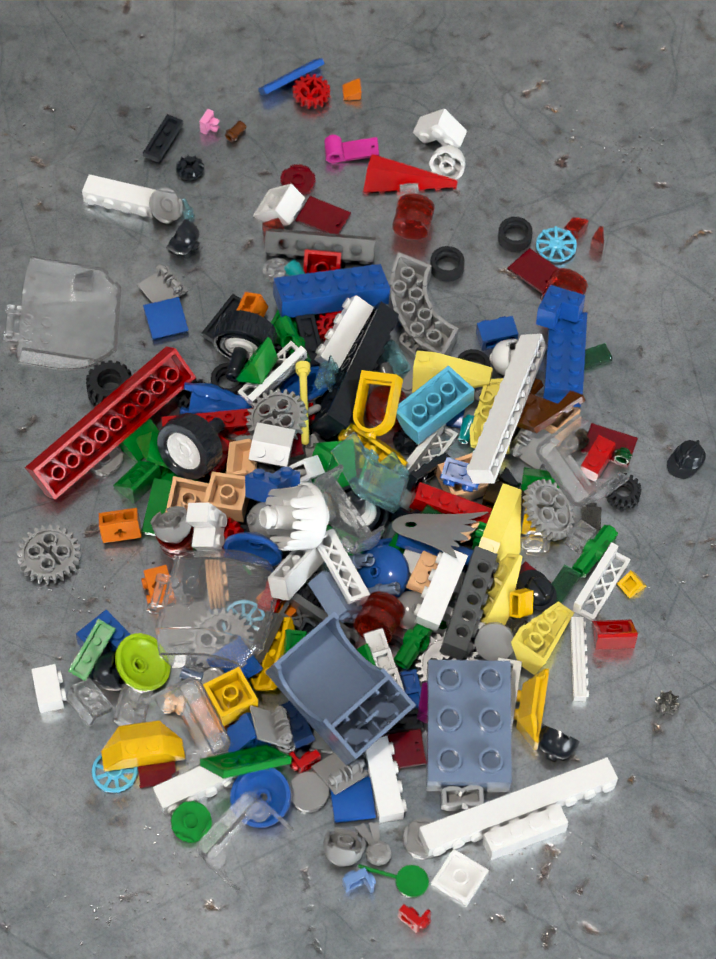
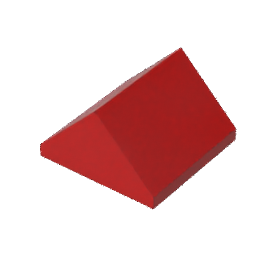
M305 249L303 266L305 274L341 269V252Z
M632 619L592 621L595 650L635 648L638 632Z

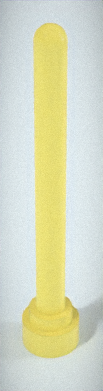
M299 361L295 364V372L300 380V398L308 411L307 376L311 371L310 363ZM309 420L304 421L306 427H301L303 445L309 444Z

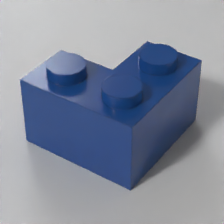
M550 285L538 307L536 325L554 330L559 318L577 323L583 312L585 295Z
M282 467L272 474L265 472L263 469H255L245 476V497L266 502V499L270 496L268 495L270 490L298 486L300 484V471L293 470L291 467Z
M107 609L76 633L77 643L82 647L97 620H102L116 628L107 644L111 651H116L119 643L131 635Z
M249 712L241 715L240 720L229 726L227 731L221 736L228 752L252 748L257 745H272L257 739L252 714Z

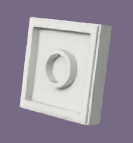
M453 849L432 880L431 885L467 906L489 870Z

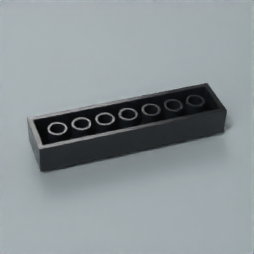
M382 301L372 310L342 365L337 369L333 383L320 404L321 410L316 412L309 427L326 440L333 436L336 437L342 429L346 430L349 427L361 370L374 372L378 366L377 360L385 351L383 347L391 338L389 334L398 323L396 320L399 314Z

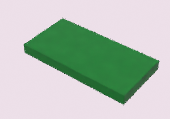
M266 744L201 758L200 766L221 778H228L291 764L292 757Z

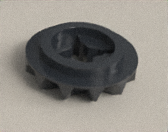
M187 155V157H181L180 161H177L176 172L183 179L194 180L203 174L204 164L202 159H198L196 155L193 157ZM187 164H189L190 166L193 165V169H191L190 167L187 168Z
M401 427L399 431L395 432L393 445L396 450L403 454H412L418 444L412 439L405 443V438H409V436Z

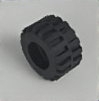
M108 360V363L102 361L100 365H94V370H89V375L86 376L88 398L93 406H97L117 389L106 390L101 388L103 385L117 383L120 386L132 376L130 369H127L125 364L121 365L119 361L113 363V360Z

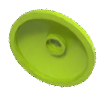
M143 633L131 634L124 638L116 649L115 664L118 673L132 688L148 692L158 689L167 681L171 669L169 655L164 646L154 637Z

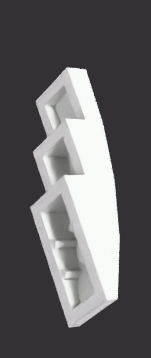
M383 628L364 633L365 643L369 645L376 667L384 668L404 691Z

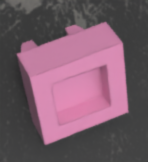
M207 109L199 121L200 132L206 135L209 130L217 132L220 128L218 125L219 120L214 118V111Z

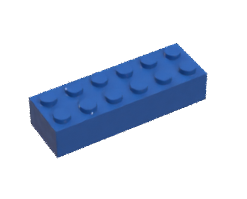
M381 264L274 278L273 296L281 317L289 316L291 318L300 315L343 311L342 305L345 300L355 295L371 306H376L381 301L386 305L389 304L390 286Z
M582 312L577 323L559 318L554 330L548 328L543 398L559 403L570 390L583 395L587 312ZM577 403L573 407H581V404Z

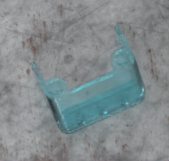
M356 432L350 434L331 451L351 488L360 498L392 513H395L401 507L409 481V471L402 465L395 452L389 454L379 463L377 453L373 449L365 448Z

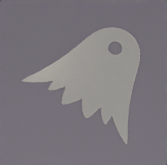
M488 512L408 514L395 519L392 523V528L400 535L433 546L457 558L451 546L459 547V545L453 540H468L461 532H469L476 529L464 524L475 523L477 521L470 519L482 516ZM415 522L417 525L414 527H407L405 526V523Z

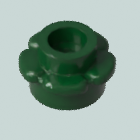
M621 447L614 451L616 453L614 459L618 463L628 464L629 460L633 458L630 450Z

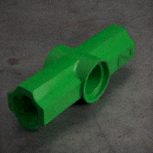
M290 317L278 318L275 321V327L281 337L282 348L292 341L297 347L302 346L305 349V339L298 335ZM292 348L288 350L290 356L295 352ZM307 353V358L304 361L310 363L311 359Z
M604 524L594 539H590L587 542L581 556L572 566V570L576 575L586 578L594 566L600 562L610 544L618 536V532L614 527Z
M417 623L413 629H408L403 637V645L394 657L395 664L402 669H409L419 652H424L430 642L429 637L433 630Z

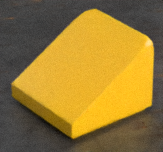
M631 570L617 583L629 598L647 586Z

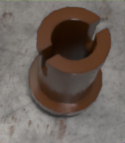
M239 120L231 129L226 130L225 138L230 142L236 141L238 136L247 128L245 123Z

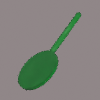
M361 864L358 865L360 869L365 868L366 871L396 879L397 889L407 897L421 896L429 885L427 873L417 865L404 866L398 871L397 875Z

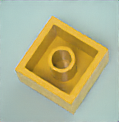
M240 667L203 684L204 696L222 727L240 719V716L245 713H251V705L258 707V699Z

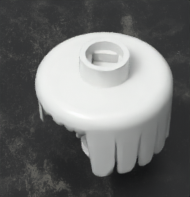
M306 482L295 487L272 489L269 491L268 495L270 496L266 499L265 504L272 506H265L260 510L259 521L261 526L266 528L267 533L273 535L270 539L278 545V549L289 551L316 548L322 542L329 522V510L320 489L313 483Z

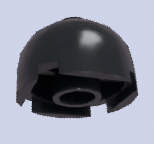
M185 219L166 248L177 255H186L191 250L195 252L200 245V242H198L200 234L197 226L190 220Z
M110 651L101 655L96 661L93 670L94 680L103 689L108 691H120L128 687V684L121 678L116 668V651Z
M542 725L538 745L545 752L544 757L556 761L557 758L564 760L572 756L580 741L554 728Z

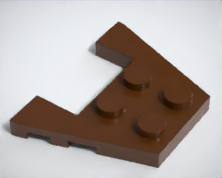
M535 378L517 427L537 434L555 422L557 416L562 413L567 414L572 410L571 407L577 403L582 404L585 398L582 394L571 390L559 403L535 396L544 386L542 380Z

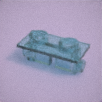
M390 339L383 347L385 351L382 356L393 367V373L400 376L409 372L412 368L397 343Z
M331 355L328 361L320 364L318 376L314 382L316 388L328 387L329 392H332L335 378L339 371L338 364L334 362Z

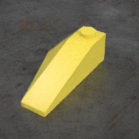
M416 352L413 365L412 393L448 365L473 388L490 385L493 367L436 352Z
M503 378L491 379L490 385L483 386L480 401L470 426V444L472 448L477 446L478 438L481 436L484 423L487 421L489 410L493 406L494 398L499 391ZM510 446L508 447L506 454H510Z
M504 483L478 546L498 554L496 558L498 563L503 560L507 553L520 554L522 490Z
M507 553L499 563L495 574L493 573L494 579L490 590L486 589V594H489L487 601L480 608L483 610L480 622L484 624L499 622L506 626L509 619L510 592L516 589L523 557L520 554Z
M559 601L539 616L533 618L526 625L521 626L511 641L517 661H522L521 666L533 675H536L547 662L574 614L573 611Z

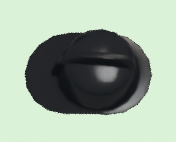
M684 441L670 455L667 461V469L673 477L678 479L690 478L704 463L706 453L700 445V441Z
M526 570L518 576L517 589L527 588L533 590L534 609L546 610L555 604L557 592L543 573L537 570Z

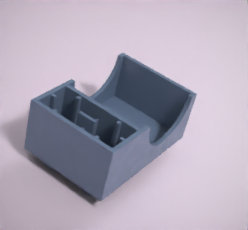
M334 611L277 660L265 673L341 761L347 765L364 753L414 708L416 704L384 668L374 666L354 648L343 633L339 624L340 617Z
M428 660L426 791H441L449 786H457L462 789L466 786L483 787V792H508L512 783L511 661Z

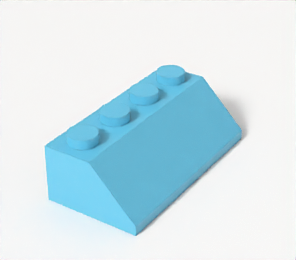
M448 365L398 404L396 418L404 432L419 445L473 403L475 389Z

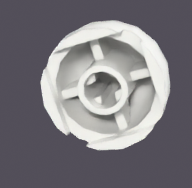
M452 145L439 147L434 151L429 162V166L432 169L431 172L455 180L462 176L466 164L461 150Z
M517 339L500 341L490 354L491 364L503 376H505V370L508 368L510 358L515 351Z

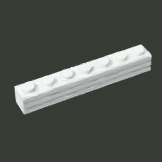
M571 617L570 620L574 702H586V698L589 697V690H586V686H588V678H586L588 667L585 666V663H587V655H585L587 644L584 642L586 640V633H584L586 622H584L583 617Z

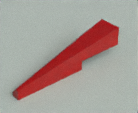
M371 154L363 194H369V192H379L381 194L385 193V191H397V193L425 191V189L435 188L436 190H441V188L451 187L457 189L458 180Z

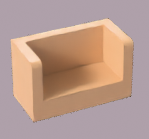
M251 439L229 442L226 474L246 476L257 469V462L249 460Z

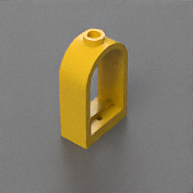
M361 370L353 419L356 426L365 432V438L376 439V436L386 434L393 427L403 379L397 374ZM370 384L390 386L384 420L375 428H366L363 416Z

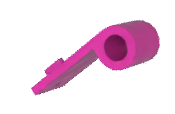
M332 134L324 140L326 160L330 163L371 158V154L379 156L377 137L342 142L341 137Z

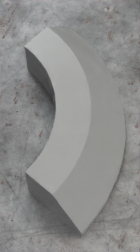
M398 252L390 278L391 303L394 311L399 314L397 318L405 331L429 352L449 355L458 340L459 328L445 321L433 310L427 295V286L431 279L432 266Z

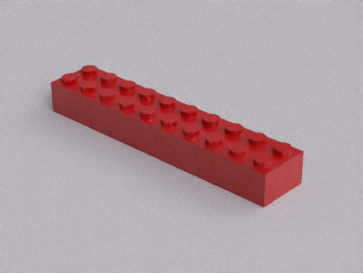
M166 346L24 468L47 497L54 500L57 499L183 390L185 382L191 383L196 376L176 348Z

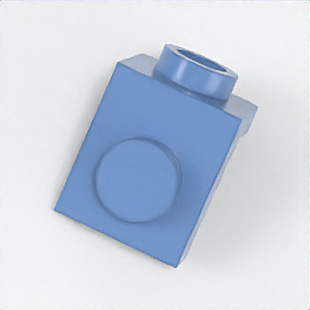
M365 868L358 871H350L342 878V886L345 892L364 883L369 893L374 892L376 881L372 873H368Z

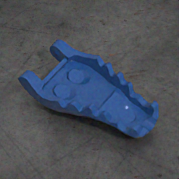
M184 383V389L191 391L192 394L189 408L181 407L180 414L252 408L240 395H235L233 392L222 389L218 385L211 383Z

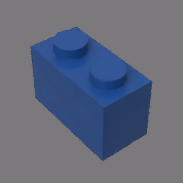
M513 316L483 320L477 323L476 335L482 351L494 349L496 344L503 340H518L519 333Z

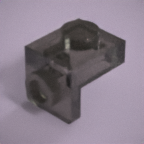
M585 502V506H581V530H601L602 507L597 506L596 502Z

